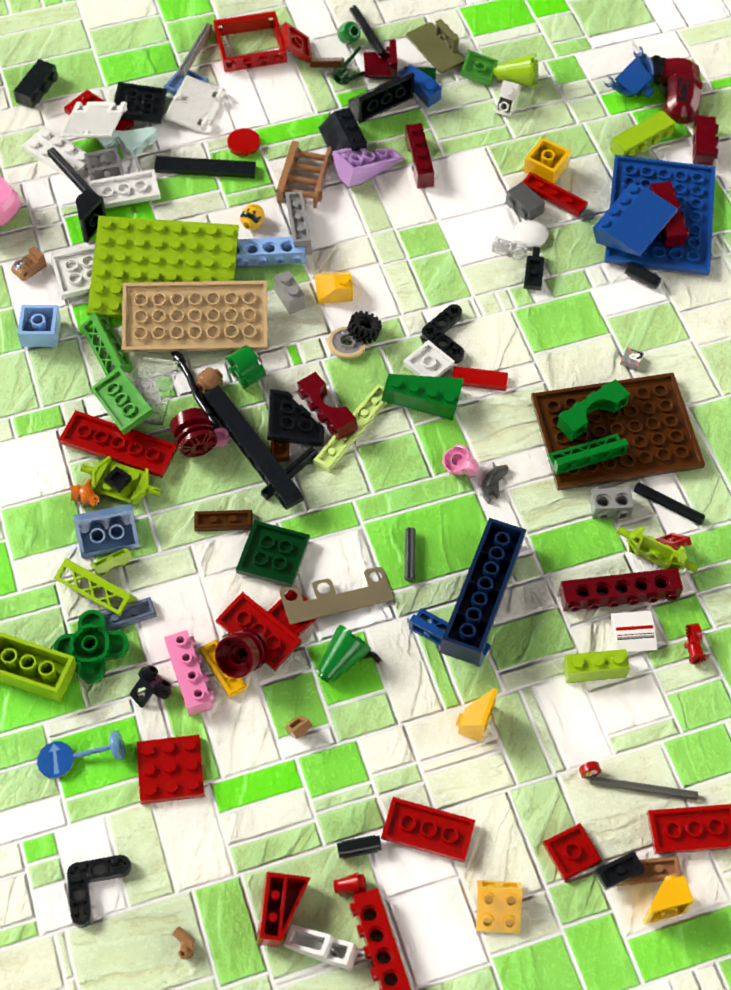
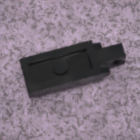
M533 247L532 256H527L523 289L541 291L545 258L539 257L540 247Z

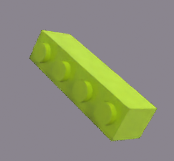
M662 110L612 138L610 151L614 155L634 157L652 145L658 144L661 140L669 138L674 132L676 122Z

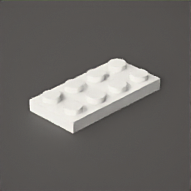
M45 126L22 145L23 151L67 179L69 178L48 156L47 150L51 147H54L78 174L87 168L84 153L87 152Z
M154 169L87 181L88 185L97 195L103 197L105 209L161 199Z

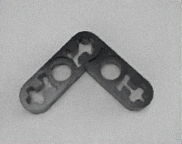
M452 304L422 328L421 337L425 342L428 340L457 364L463 361L464 349L444 334L459 322L462 317V308L459 305ZM439 321H444L447 324L445 326H439L437 323ZM444 341L448 345L445 347H441L438 345V343Z
M127 856L104 857L76 862L69 866L67 869L70 914L72 922L76 927H87L92 921L89 883L127 876L132 867ZM123 861L126 866L123 867L122 871H119V868L116 866H119V862ZM108 863H111L112 867H115L111 868L113 871L112 873H110ZM97 865H104L105 872L101 875H96L93 873L94 868ZM86 867H89L91 876L88 877L87 873H81L79 878H75L72 874L76 873V869H79L80 872H87ZM77 890H84L86 892L82 900L74 899L73 896ZM78 906H82L84 914L87 915L82 922L76 918L80 915Z

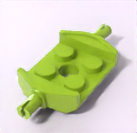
M109 456L97 464L96 467L82 464L80 469L81 472L91 474L94 492L133 505L139 503L149 493L159 497L162 489L150 485V475L147 468L145 471L112 461ZM116 466L132 478V481L120 493L104 482V478Z
M621 526L618 528L616 534L627 538L629 552L634 555L640 556L664 569L678 568V570H683L686 568L694 573L697 572L699 565L688 561L683 546H680L679 550L676 551L671 546L664 545L653 537L644 535V526L631 532Z

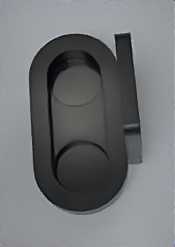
M152 665L142 667L138 673L140 679L130 692V696L142 708L145 707L153 694L161 699H168L172 693L171 684L158 675L156 667ZM145 687V697L142 700L138 697L137 692L139 688Z

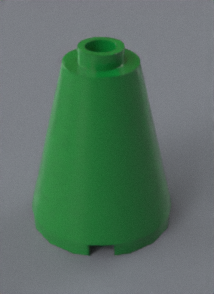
M339 625L317 670L320 672L318 676L327 683L329 680L334 682L365 657L371 648L360 637L353 635L351 630Z

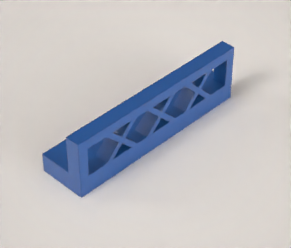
M421 608L417 615L413 614L411 617L409 629L441 646L445 631L439 627L447 628L448 622ZM424 616V617L430 619V622H431V623L427 622L426 620L422 619L421 617ZM487 643L478 667L480 666L483 659L485 658V656L491 648V645Z

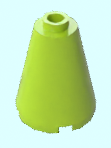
M530 54L497 64V67H494V77H497L498 81L505 80L523 86L537 87L538 82L535 83V78L539 76L538 59H534L537 54Z

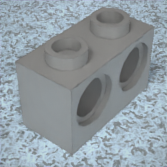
M630 487L592 489L590 504L593 519L599 518L604 520L617 517L624 519L631 517L634 506Z

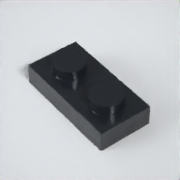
M635 851L595 870L605 891L645 872Z

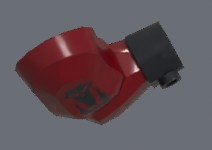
M659 55L649 57L653 62L655 72L653 75L655 80L652 83L662 84L666 87L663 111L677 124L694 122L696 115L699 113L702 80L698 64L686 58H665Z

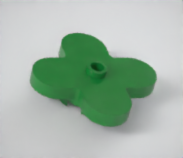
M97 610L85 611L79 617L78 630L75 633L60 636L54 644V650L74 656L77 662V673L88 684H94L103 679L106 673L107 660L120 659L130 649V642L123 632L106 631V619Z

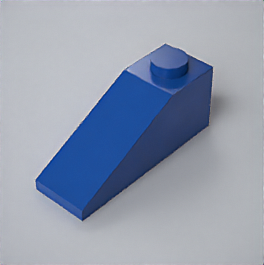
M412 65L398 73L399 76L411 72L415 74L414 93L428 108L441 100L442 88L431 76Z

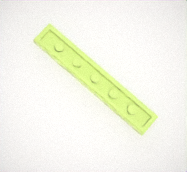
M377 384L353 412V415L356 417L358 430L341 440H338L334 435L313 459L314 464L327 472L333 468L388 403L381 401L384 391L383 386Z

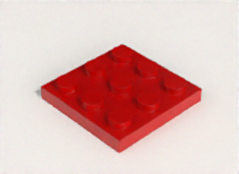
M199 734L137 742L141 805L205 797Z

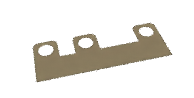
M375 567L364 571L369 587L336 594L330 579L314 581L312 587L317 599L303 601L300 589L297 586L281 589L280 596L289 624L395 600L383 568ZM372 571H378L381 573L382 578L380 581L375 582L369 578V574ZM320 583H327L330 586V590L328 593H320L317 586ZM288 590H293L297 593V599L288 601L285 598V593Z

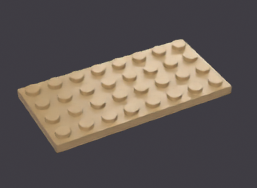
M267 280L123 283L122 352L234 351L245 345H248L252 350H268Z

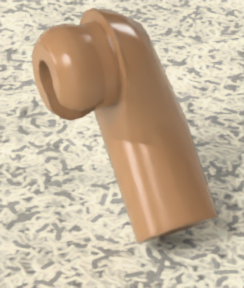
M179 926L172 934L181 942L178 955L181 959H190L194 954L195 941Z

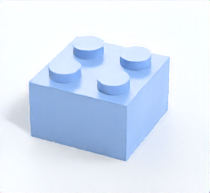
M21 305L17 333L21 347H58L61 324L58 305Z

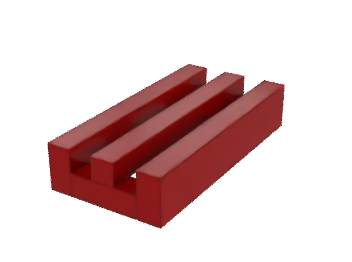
M673 532L656 539V541L669 545L676 551L680 546L692 545L690 537Z

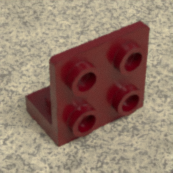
M389 40V47H386V55H383L382 58L376 52L364 53L365 78L397 77L396 40Z

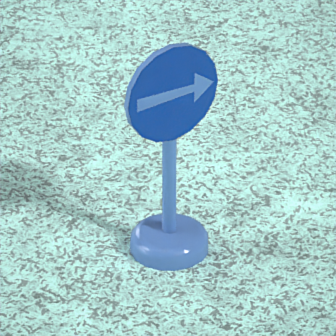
M118 730L113 731L109 737L110 745L73 753L70 746L64 742H51L41 749L38 755L37 765L39 771L46 777L59 778L70 771L75 758L111 750L116 760L125 759V746L122 735Z

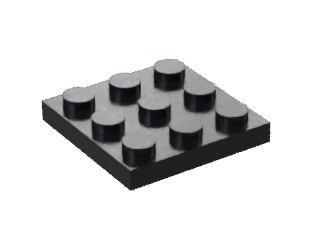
M118 82L114 102L116 105H120L121 102H127V111L123 112L120 119L161 124L167 89Z

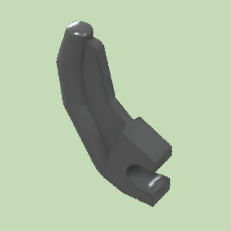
M507 465L496 466L490 470L480 485L482 496L488 504L492 500L489 495H494L496 499L500 496L499 481L508 473L509 467Z

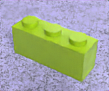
M626 649L565 655L563 662L566 683L626 678L630 669Z

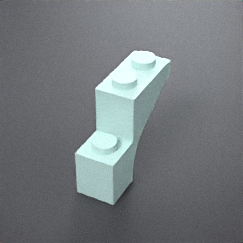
M146 127L127 131L115 130L112 137L95 138L104 149L117 147L118 143H121L133 157L134 155H139L146 146L155 143L158 134L153 127Z

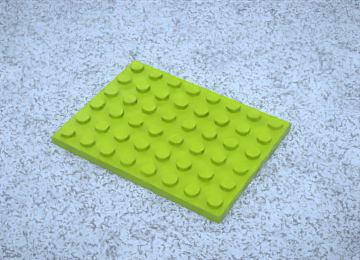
M99 216L87 315L91 316L96 312L107 317L122 318L123 283L234 281L239 225Z

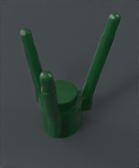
M361 46L333 74V78L338 84L343 82L347 84L351 80L365 74V71L349 77L350 73L346 68L359 52Z

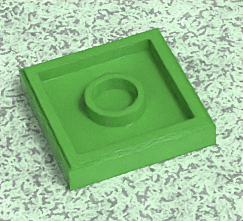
M468 50L460 76L490 87L494 76V67L497 66L498 60Z

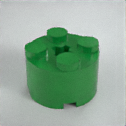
M248 345L241 347L225 358L231 375L239 378L238 382L243 389L266 375L262 364L259 365L258 357Z

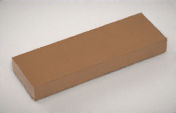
M678 856L640 860L645 872L618 886L664 881L665 877L674 874L677 877L682 876Z

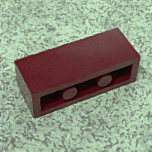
M696 115L693 126V164L713 165L714 159L718 157V149L716 147L719 137L716 134L718 133L719 124H716V117Z

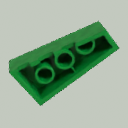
M388 374L381 401L453 420L464 379Z

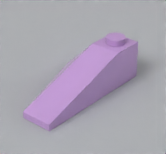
M344 148L332 153L338 178L348 187L362 184L404 159L395 149L376 148L375 151H366L365 148H360V151H352L351 148Z

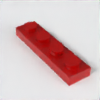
M532 172L522 181L539 197L577 217L587 208V201Z

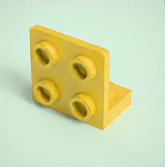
M477 880L476 930L519 934L521 930L523 893L521 882Z

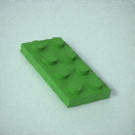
M120 367L90 388L124 435L154 414L152 408Z

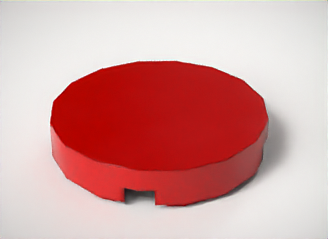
M248 128L234 130L227 139V145L231 153L242 157L256 153L261 144L260 137L256 131Z

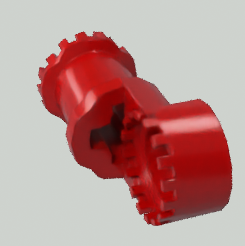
M699 623L688 624L685 627L687 628L685 631H687L686 634H688L687 639L689 641L684 643V647L688 650L689 662L696 665L697 662L700 664V661L701 663L706 661L707 655L703 653L701 647L702 630Z

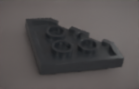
M270 389L267 440L323 447L324 426L320 422L317 423L311 417V413L302 404L299 405L293 399L294 396L289 391Z

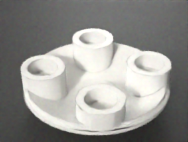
M522 221L514 229L515 242L526 247H541L548 238V230L538 221Z

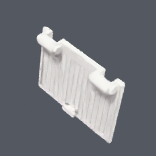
M186 75L163 118L205 134L208 124H211L227 91L224 87L218 88Z
M76 102L60 137H112L123 112L127 111V102H121L120 105H116L115 102H87L86 106H83L81 102Z

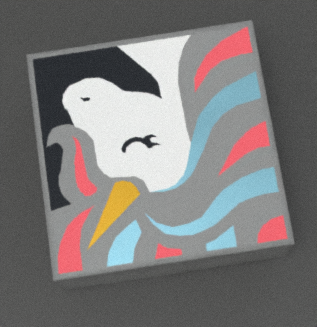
M627 347L620 364L638 370L644 353Z

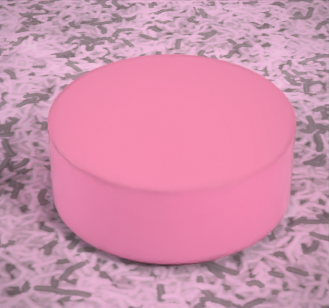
M222 427L214 429L218 440L216 446L226 445L229 442L228 431Z

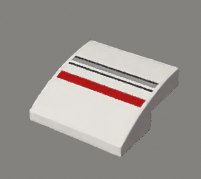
M651 611L611 613L612 633H614L616 650L626 649L627 652L657 650L656 633Z

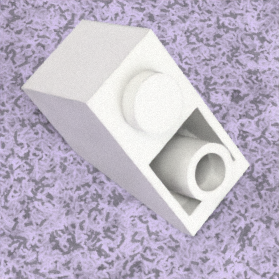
M503 80L494 113L510 117L517 103L522 85Z

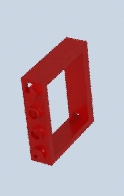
M275 11L213 20L214 34L224 73L287 63V50L284 47V39ZM273 28L279 50L226 58L221 36Z

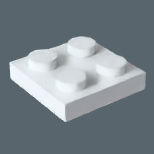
M428 340L404 359L403 365L416 376L441 377L454 366L455 361Z

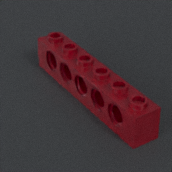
M678 568L561 581L559 588L563 611L577 612L587 608L595 610L604 606L617 607L622 604L636 605L639 602L654 603L665 599L672 601L680 598L683 591ZM637 587L643 588L644 591L637 589ZM598 592H603L606 595H600ZM578 594H583L586 597H580Z

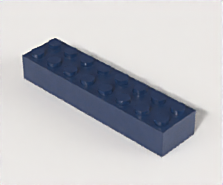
M489 518L443 635L439 653L477 666L479 665L523 545L526 529Z

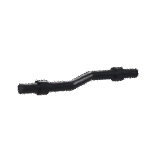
M177 351L170 352L174 363L180 367L185 375L196 403L207 412L213 429L219 428L214 412L211 408H208L201 397L199 389L195 384L194 376L186 365L185 358Z

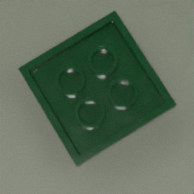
M254 520L236 567V573L292 587L307 549L310 535Z

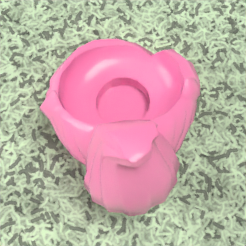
M462 444L455 445L443 455L442 463L449 474H465L470 478L478 474L479 464L473 459L471 452L466 446Z

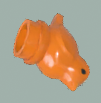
M88 479L83 485H72L71 501H81L82 504L91 505L92 507L99 505L100 498L91 487V479Z

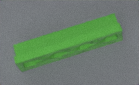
M94 312L81 327L105 375L108 376L119 367L124 372L130 373L134 367L127 353L122 352V344L108 317ZM93 323V332H90L89 326ZM97 336H100L99 345L96 344ZM104 349H107L106 359L103 357ZM111 362L115 365L112 371H110Z

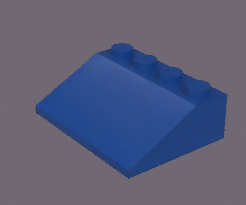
M631 183L594 225L593 232L596 243L641 256L677 213L678 209L648 188Z

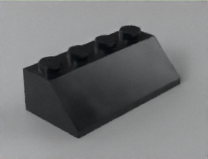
M411 72L400 75L349 99L348 107H350L356 121L362 123L412 99L414 96L415 74Z

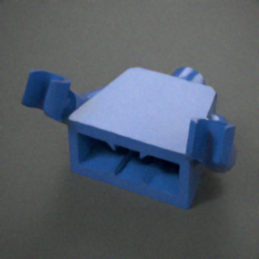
M639 46L640 53H636L633 50L636 58L615 78V82L611 76H607L611 79V82L609 84L604 82L606 87H612L618 93L626 96H639L642 92L647 98L653 95L655 90L650 84L655 80L653 77L655 73L651 59L644 53L642 46Z

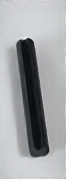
M314 446L308 448L285 469L288 476L292 479L317 456L318 450ZM268 486L261 490V496L266 500L274 495Z
M640 482L634 487L635 493L699 525L705 519L704 514Z

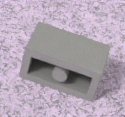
M289 270L273 277L274 291L290 315L306 308L305 294Z

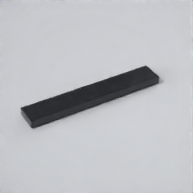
M156 156L154 171L155 173L255 178L256 162Z

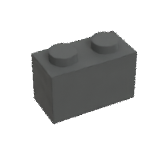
M523 182L507 191L505 203L524 220H534L543 214L545 201Z

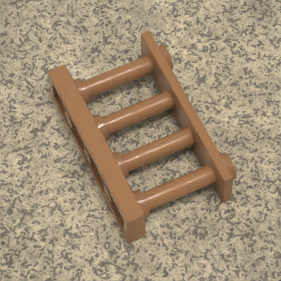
M298 141L291 142L276 189L277 202L284 203L285 192L302 191L304 198L313 199V208L317 209L318 202L322 201V189L329 165H332L334 160L331 154V147H328L326 155L301 151ZM306 158L323 161V165L318 167L297 163V159ZM300 170L320 175L317 180L294 176L293 171ZM294 182L316 186L314 192L292 189L289 187V184Z

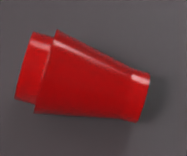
M357 872L333 881L335 894H359L366 892L364 874Z

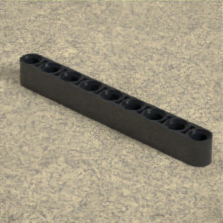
M218 385L203 393L202 397L208 408L212 409L217 420L228 431L229 436L281 505L288 510L304 501L298 487L222 388Z

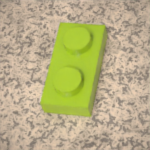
M125 547L90 564L96 575H105L113 567L126 565L133 557L131 552Z

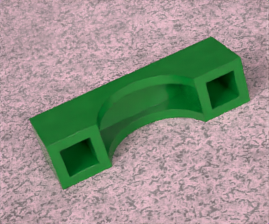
M616 379L610 383L607 382L598 391L591 392L583 401H578L569 410L562 411L558 416L557 427L572 442L586 432L588 424L586 416L590 412L607 410L615 413L628 404L630 393Z

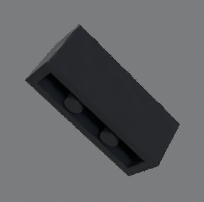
M38 59L14 89L16 103L33 109L41 101L44 94L49 91L51 85L57 81L56 65Z

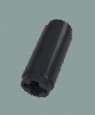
M629 263L625 270L627 276L650 288L657 289L662 280L658 275L635 263Z
M379 835L360 837L337 843L339 858L344 859L376 853L382 850Z

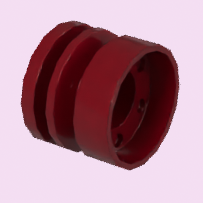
M190 408L178 413L171 420L170 428L183 456L189 458L198 457L208 453L216 446L218 442L217 436L204 409Z
M252 628L238 630L223 638L215 649L217 666L225 675L232 678H241L264 665L269 657V646L266 638L262 633Z

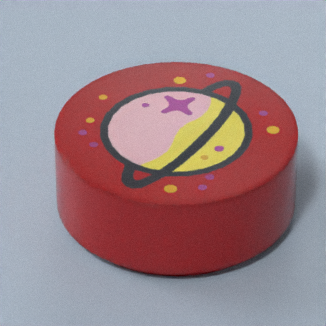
M591 761L583 764L579 768V772L582 778L588 779L591 776L600 774L601 768L598 762Z

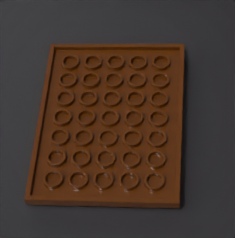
M674 372L619 380L618 382L630 393L628 404L615 413L607 410L590 412L586 416L588 420L586 432L572 442L557 427L559 414L564 410L572 408L576 402L586 399L591 392L601 389L605 383L531 393L532 404L547 456L549 453L613 434H618L620 439L626 438L629 444L625 455L556 475L550 464L557 491L704 468L705 462Z

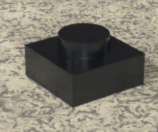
M117 466L104 478L105 484L118 493L132 481L131 476Z

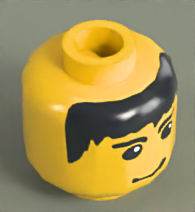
M258 204L247 205L240 215V221L246 229H258L265 219L264 210Z

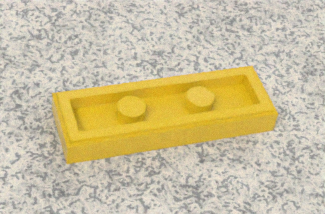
M215 639L199 648V652L231 699L246 690L247 685L242 677H229L219 669L215 660V649L219 642Z

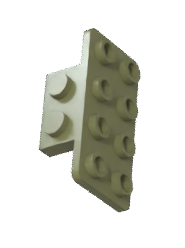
M442 19L437 20L435 25L429 22L406 33L407 39L439 73L447 72L464 64L465 57L458 50L459 37Z

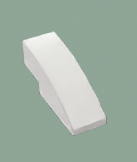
M291 925L284 943L286 948L350 971L353 969L359 952L354 943L336 939L330 934L296 925Z

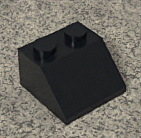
M85 189L82 194L78 195L75 201L83 239L87 243L97 232L98 217L106 216L103 197Z

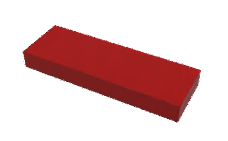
M454 366L452 378H463L462 386L506 391L508 373Z

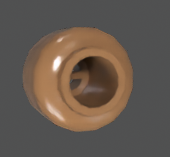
M208 367L196 377L197 382L195 384L201 393H205L218 385L222 387L223 374L218 369Z

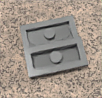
M117 147L84 153L91 181L124 175Z

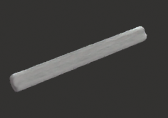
M206 23L178 69L179 76L185 77L213 31L212 24Z

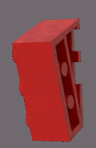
M275 872L266 873L263 882L256 945L279 947L311 877Z

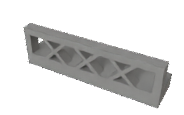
M302 191L285 192L294 247L305 246L306 255H312L311 236Z

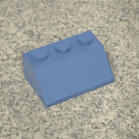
M132 504L74 515V524L82 558L119 551L125 547L127 549L140 547Z

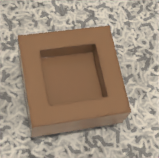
M299 715L284 728L289 735L297 739L304 736L313 726L309 719Z

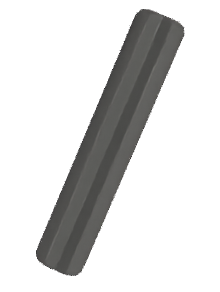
M413 527L405 529V581L415 580L416 530Z

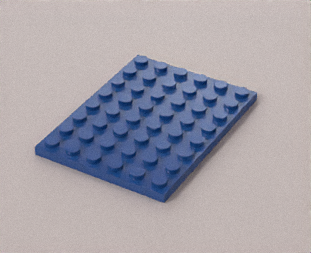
M615 155L609 208L631 183L650 189L651 183L671 181L672 187L676 190V199L680 202V211L684 215V224L689 230V237L683 246L664 248L659 233L641 256L606 246L604 263L620 265L635 263L644 268L709 276L715 167Z

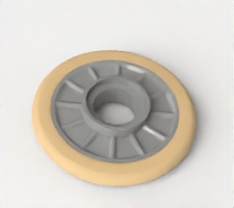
M340 327L332 331L327 341L330 351L344 359L360 356L365 351L367 344H363V341L357 342V338L355 340L352 339L353 336H349L347 327ZM345 340H349L352 342V344L345 345L342 342Z

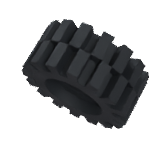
M363 311L355 312L350 318L347 332H349V336H353L352 339L355 340L357 338V342L363 341V344H367L368 341L370 344L373 341L375 342L382 328L381 320H378L377 316L373 317V313L371 315L368 314V311H365V313Z

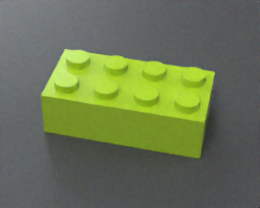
M0 632V682L61 702L77 669L74 656Z

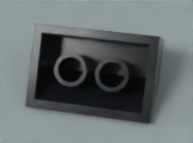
M350 107L334 111L319 126V132L327 148L331 147V154L333 151L344 148H351L352 151H360V148H365L367 151V141Z

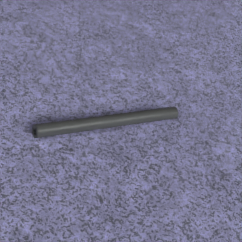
M591 776V785L694 800L698 798V791Z

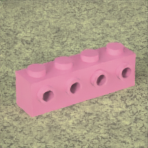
M188 630L164 637L188 715L192 716L213 709L211 701L215 700L212 689L207 690L205 683L209 681L206 671L201 672L200 665H203L200 654H195L194 648L197 645L194 636H189Z

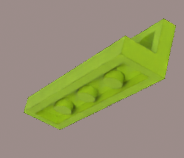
M65 558L54 577L55 580L120 616L127 604L135 602L137 598ZM66 568L72 570L73 579L65 581L61 578ZM85 578L88 579L90 587L81 590L78 581ZM101 587L104 588L106 597L97 599L94 590ZM119 596L123 601L117 610L112 607L111 599Z

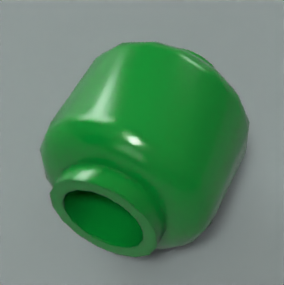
M350 21L339 26L337 35L343 44H351L359 40L361 30L358 24Z

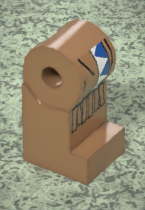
M33 246L29 249L28 255L21 260H17L12 265V273L22 281L29 279L47 266L44 254Z

